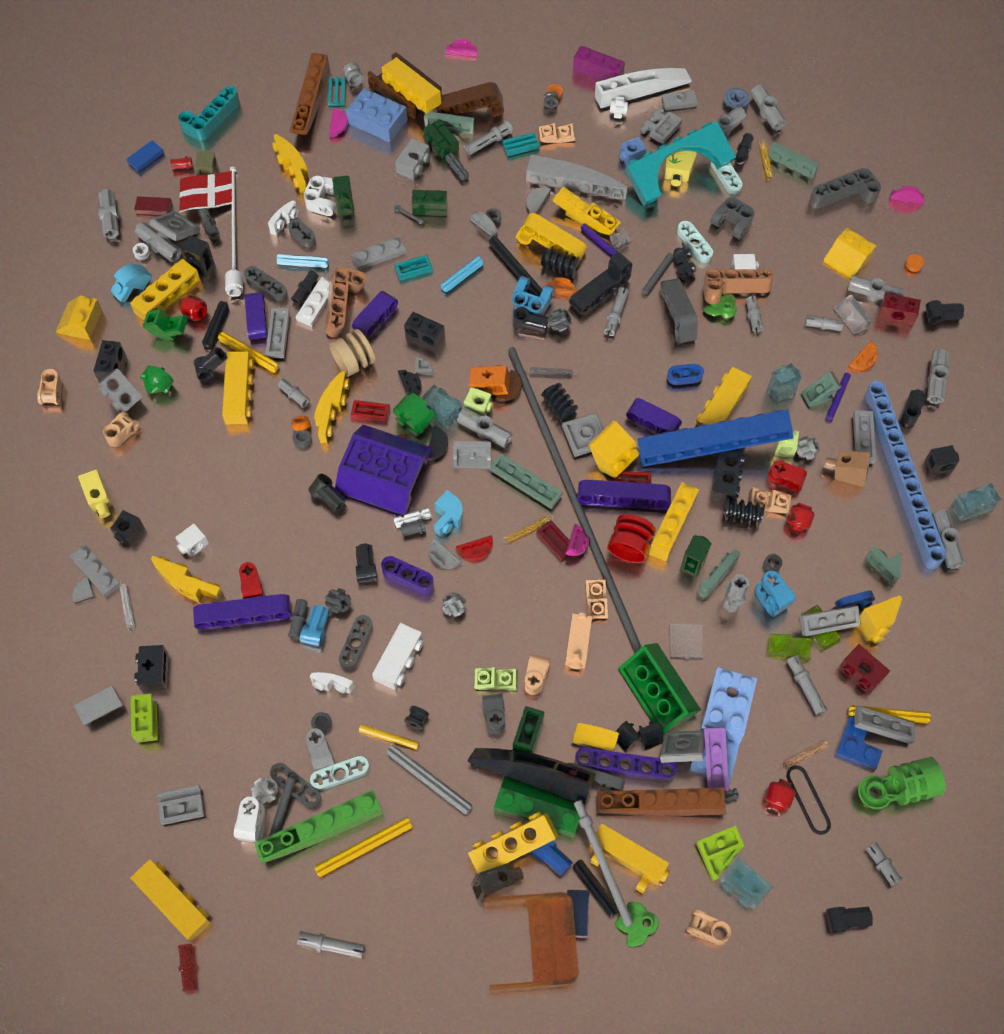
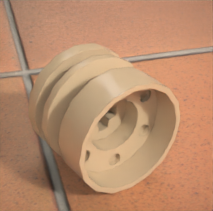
M359 329L353 330L352 334H346L347 343L342 338L329 343L331 353L341 371H346L347 377L359 372L358 363L363 368H366L368 363L373 364L376 361L369 341Z

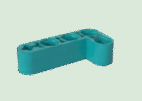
M234 86L225 87L198 116L189 111L181 112L178 115L182 131L199 141L208 139L239 106L240 100L237 89Z

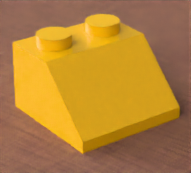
M847 227L836 239L823 262L851 279L852 275L856 276L870 261L876 245Z
M80 295L68 302L56 333L91 340L103 311L98 300Z
M614 420L588 444L599 471L614 478L640 455L635 440Z
M901 595L863 610L860 615L861 626H857L866 644L874 642V644L879 643L885 639L884 636L890 632L889 629L895 622L902 601Z

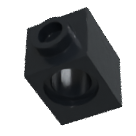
M953 445L930 450L926 459L932 474L955 469L959 463V454L955 451Z
M123 510L110 529L117 541L121 543L125 541L132 544L144 525L139 517Z

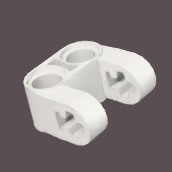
M314 176L310 179L304 192L305 205L308 211L326 216L333 215L336 205L331 200L325 199L326 194L334 196L332 178Z
M246 797L240 803L234 827V838L237 840L254 843L262 840L266 808L256 798Z

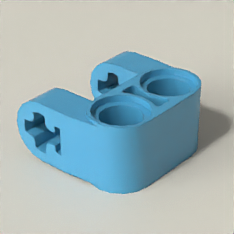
M521 276L512 295L514 309L524 307L530 313L543 316L553 298L555 287L545 285L540 297L527 293L530 278ZM518 300H524L522 304L516 303ZM534 306H541L538 310L532 309Z
M775 571L766 572L755 587L757 598L773 617L790 607L796 599L793 591ZM769 578H770V579H772V578L775 579L774 584H773L772 582H770V581H767V580H768ZM763 587L766 590V592L762 593L760 591L761 588Z

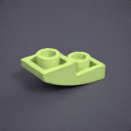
M495 667L475 669L474 688L490 691H517L518 671L517 669L496 670Z

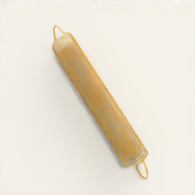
M760 144L765 173L773 175L772 169H770L771 164L767 145L761 147L762 144Z
M539 519L536 522L540 523L533 522L530 524L532 526L527 525L524 527L525 529H520L526 531L518 530L514 532L518 534L511 533L508 536L522 534L524 536L526 533L528 534V532H531V530L527 529H532L534 531L537 529V527L534 526H539L540 528L541 526L547 523L543 521L549 522V520Z

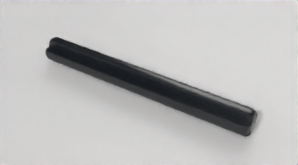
M492 236L489 239V244L519 278L521 276L530 278L528 289L533 295L540 297L543 289L497 237Z

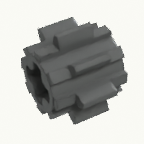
M557 309L549 316V323L554 331L559 330V332L567 330L569 325L572 324L571 317L566 309Z
M338 588L336 591L332 589L325 596L326 607L331 608V612L337 614L339 611L345 612L351 605V597L346 594V590Z

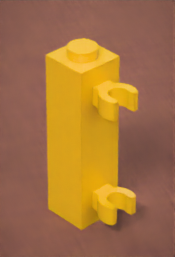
M601 823L596 835L604 854L642 877L635 890L643 894L649 881L656 886L660 880L665 882L670 872L667 869L669 862ZM594 854L590 863L598 867L599 862Z

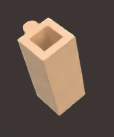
M585 613L572 614L565 665L572 669L585 668L592 616H586Z

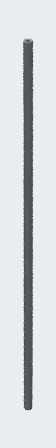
M510 347L508 351L521 378L522 385L585 534L589 537L590 546L606 580L633 648L637 652L642 647L583 507L578 502V495L515 347Z

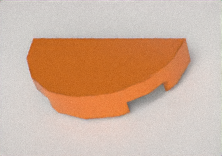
M556 277L554 280L545 283V285L555 287V295L571 297L577 292V287L571 283V280L563 277Z
M870 341L850 362L848 367L863 371L874 366L878 358L876 345Z

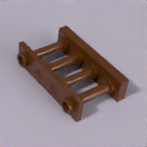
M397 52L391 55L392 60L397 57L404 64H406L408 67L414 70L417 74H419L421 77L427 80L430 84H432L434 87L440 90L442 95V87L434 82L431 78H429L427 75L421 72L418 68H416L414 65L408 62ZM371 71L368 72L369 86L385 98L405 106L407 116L414 120L416 118V105L409 102L402 94L396 92L392 86L386 84L382 79V73L376 76Z

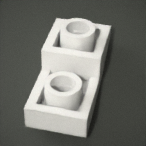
M296 201L288 202L271 217L268 222L270 234L277 236L278 232L283 229L284 223L289 224L290 221L297 218L298 209Z
M320 672L311 673L310 675L312 685L320 691L325 689L329 692L334 685L337 691L351 694L355 688L353 681L339 675Z

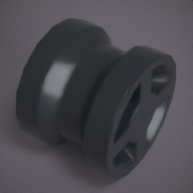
M411 706L409 709L410 714L405 717L404 722L415 729L422 730L424 727L423 722L428 718L429 713L420 707Z

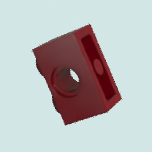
M885 292L880 303L877 319L913 326L919 315L921 300Z
M860 644L848 654L839 666L846 676L852 677L862 690L868 691L870 694L890 673L887 667ZM859 667H864L867 673H863Z

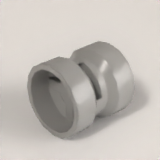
M349 63L344 67L343 72L350 86H358L363 82L364 77L356 63Z

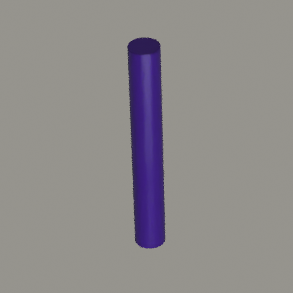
M586 224L581 226V230L613 256L618 252Z
M844 373L840 382L841 388L836 391L826 415L828 420H833L851 377L849 373Z

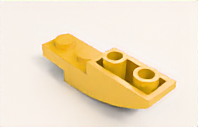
M274 134L275 142H272L274 152H278L277 159L279 165L283 164L284 170H289L290 175H294L295 178H292L294 186L299 188L300 193L303 194L306 190L304 179L309 178L307 166L300 153L290 142L278 134Z
M564 186L553 199L554 203L566 210V216L581 225L586 224L594 231L612 235L621 223L595 203L589 205Z
M341 371L329 383L316 407L314 419L316 426H319L318 436L320 443H328V438L332 437L333 433L332 420L335 421L336 412H341L342 406L346 405L347 396L345 391L349 389L350 384L346 371Z
M162 556L159 558L151 557V561L163 579L181 594L200 602L202 596L221 601L224 594L217 583H206L201 578L191 575L188 567L183 563L178 562L175 564Z

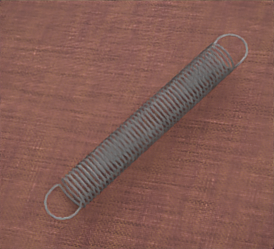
M530 367L529 372L533 374L537 371L539 375H543L547 371L548 375H555L557 373L560 376L573 375V369H568L563 373L564 369L561 368L553 372V368H546L542 371L540 367L534 369Z

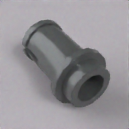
M419 519L417 522L401 525L403 537L416 533L423 534L422 532L426 531L424 521Z

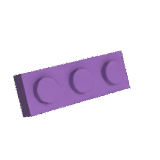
M705 727L707 787H724L725 791H729L725 727Z

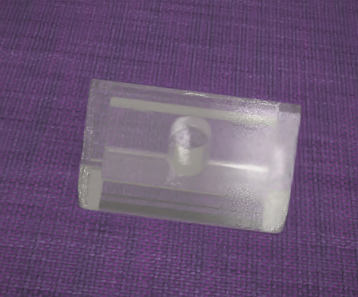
M852 295L847 296L834 307L853 334L870 326L871 318Z

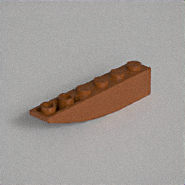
M311 53L290 133L307 135L313 123L330 70L328 55Z
M723 787L597 791V813L644 816L726 815L725 790Z

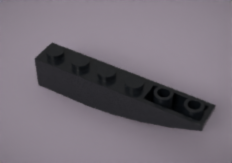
M475 748L468 758V762L475 764L477 767H483L496 774H502L515 781L523 782L534 788L572 800L574 803L582 800L583 805L587 803L596 776L595 773L553 758L517 750Z

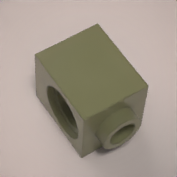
M197 151L195 163L197 175L216 174L217 160L215 153Z

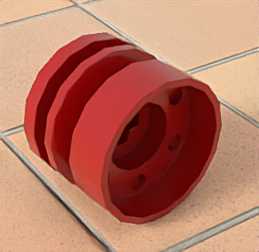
M619 515L613 528L614 533L611 535L607 545L608 551L623 561L631 563L644 562L650 550L649 544L652 543L656 532L655 526L647 519L637 515Z

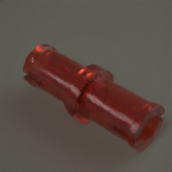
M192 944L179 945L180 966L178 971L181 972L182 992L196 990L194 971L196 964L193 962Z

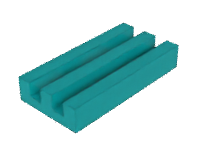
M332 76L329 77V106L345 105V76H342V79H339V76H335V79ZM339 83H342L341 101H338ZM333 84H335V101H332Z
M534 132L503 140L507 156L536 150L540 146Z
M428 255L394 264L399 281L433 272Z

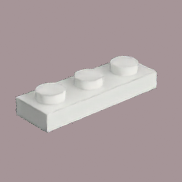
M323 277L320 278L296 315V321L311 327L314 325L328 303L330 280Z

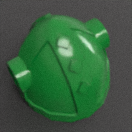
M149 365L144 370L140 378L144 382L147 393L163 392L166 394L169 391L174 380L164 371L165 368L161 367L160 369Z

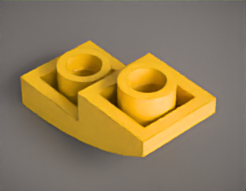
M577 723L571 743L586 748L614 752L619 733L593 725Z

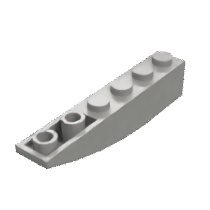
M531 155L526 171L527 182L559 188L564 186L568 190L626 200L628 186L582 165Z

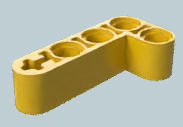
M536 213L528 214L516 235V239L522 244L528 245L533 239L548 249L553 246L554 252L560 249V255L567 252V258L570 254H573V260L578 256L579 263L587 250L584 242Z

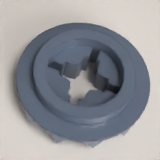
M731 88L724 94V103H726L727 107H731L732 110L736 107L745 109L749 105L750 96L741 88Z

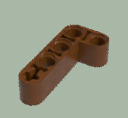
M496 83L480 84L441 95V104L437 106V113L459 115L487 107L491 115L499 116L504 112L503 96Z

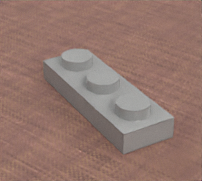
M398 236L351 254V258L357 270L360 271L406 254V249Z
M271 308L265 352L269 358L285 357L290 317L289 309Z
M854 410L855 451L870 453L869 463L875 464L876 447L873 411Z
M86 544L69 555L105 598L120 587V583Z
M855 605L800 615L803 636L861 626L859 609Z
M857 706L854 710L855 727L908 744H912L915 741V723L861 706Z

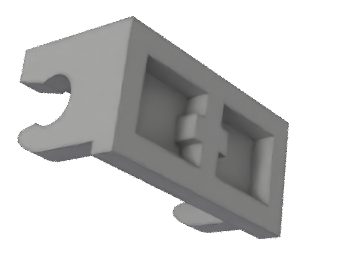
M453 441V468L490 469L491 442Z
M110 686L74 705L83 725L86 726L90 722L123 706V703L116 689Z

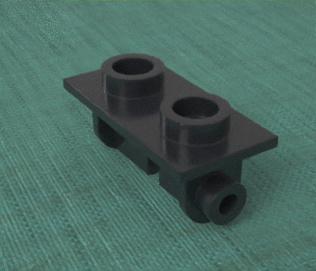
M682 242L683 248H676L673 252L676 265L681 264L677 266L679 277L682 280H687L689 276H692L695 280L694 272L697 271L694 262L690 260L693 257L691 250L686 248Z

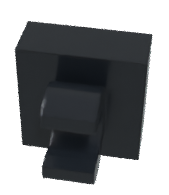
M627 721L622 723L616 730L619 733L617 741L626 751L640 737L639 731L636 732L633 728L634 724Z
M650 721L649 725L644 728L641 725L639 726L641 742L645 749L664 741L662 729L658 722L653 723Z

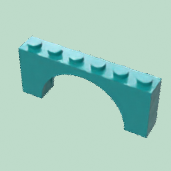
M718 121L714 123L708 122L702 126V129L698 131L694 129L687 133L688 136L684 138L680 136L674 139L672 144L668 146L664 144L657 148L658 151L654 153L652 151L647 152L642 156V159H633L628 162L625 172L643 207L658 200L662 195L658 185V172L661 163L670 155L681 151L696 152L707 157L717 170L733 162L736 156Z

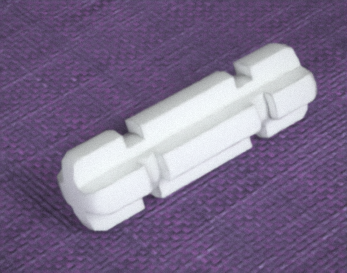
M429 508L421 509V512L414 511L404 514V517L397 516L394 518L395 526L400 528L401 525L417 522L418 519L420 521L421 519H430L431 512Z

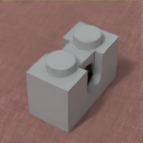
M411 138L395 161L396 173L412 180L417 175H420L423 164L428 163L431 158L429 145Z

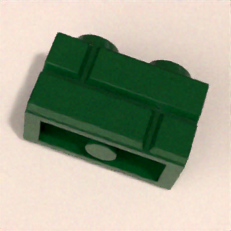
M440 119L424 127L423 139L427 145L430 144L436 156L439 155L444 160L447 154L458 153L459 141Z
M347 175L332 178L337 214L349 215L355 213L350 177Z
M412 190L413 215L447 216V191Z
M694 535L685 551L680 568L694 576H698L707 560L712 543L704 536Z
M525 706L512 750L528 753L534 752L544 721V711Z

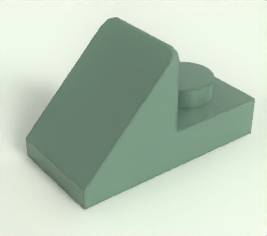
M829 371L801 393L808 406L814 407L832 401L834 399L832 394L840 389L841 385L834 372Z
M876 546L869 551L866 559L894 586L901 577V552L889 560L886 553L879 550Z

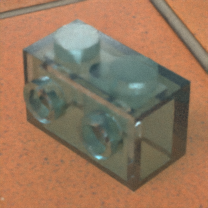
M791 363L778 367L772 373L766 391L776 405L795 396L802 378L800 371Z
M433 385L421 397L428 404L426 406L429 411L432 409L435 412V419L448 429L457 420L462 410V403L457 398H452L446 390L441 387L438 388L436 385Z
M740 857L737 858L720 879L725 890L729 893L734 892L739 897L741 904L746 908L751 907L753 910L773 887Z

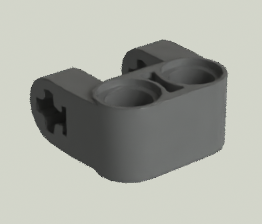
M730 197L714 212L710 223L719 227L725 219L736 225L732 231V236L740 240L752 225L754 209L742 201Z

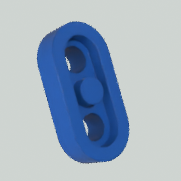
M699 364L672 366L668 370L667 379L673 385L698 383L703 378L704 369Z
M869 590L843 597L837 600L835 605L836 608L853 605L866 608L873 604L872 602L875 600L873 592Z

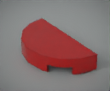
M492 535L458 545L456 550L464 559L471 561L481 560L487 557L492 550Z

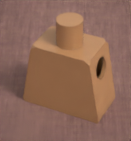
M841 450L837 459L826 457L824 468L835 470L836 480L865 487L870 453Z

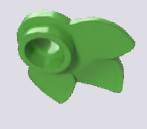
M729 293L724 296L721 295V301L718 304H710L703 311L712 316L721 315L724 318H731L737 311L736 299Z
M628 902L627 907L633 924L626 927L620 916L616 920L615 925L623 932L628 933L627 946L636 947L644 944L648 935L657 931L659 920L655 914L647 912L643 904ZM646 919L651 920V925L649 927L644 926V921Z

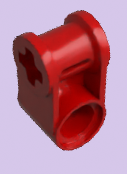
M779 460L773 463L768 472V479L772 483L784 486L792 491H801L807 471L801 467Z
M251 562L243 563L239 568L243 599L264 596L256 566Z

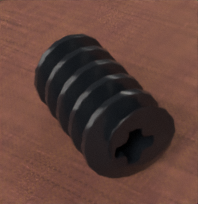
M553 246L545 251L541 259L542 267L546 265L547 269L552 268L554 272L559 270L560 274L565 273L567 277L572 274L573 279L578 272L580 263L578 256L573 260V254H570L567 258V252L560 255V249L554 253Z
M557 383L547 387L541 396L544 397L552 411L556 413V417L560 419V422L564 423L573 420L577 416L578 406L573 405L574 400L570 399L569 394H565L566 390L562 388V384Z
M727 496L723 510L725 521H728L730 516H732L734 523L738 518H740L741 524L747 519L749 526L755 521L756 527H758L763 519L765 504L761 509L758 502L754 507L752 501H749L745 506L743 499L737 504L736 498H733L730 503Z

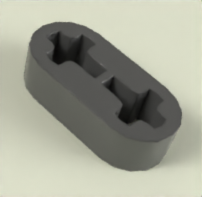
M298 219L289 222L290 234L302 246L311 247L315 244V234L306 224Z

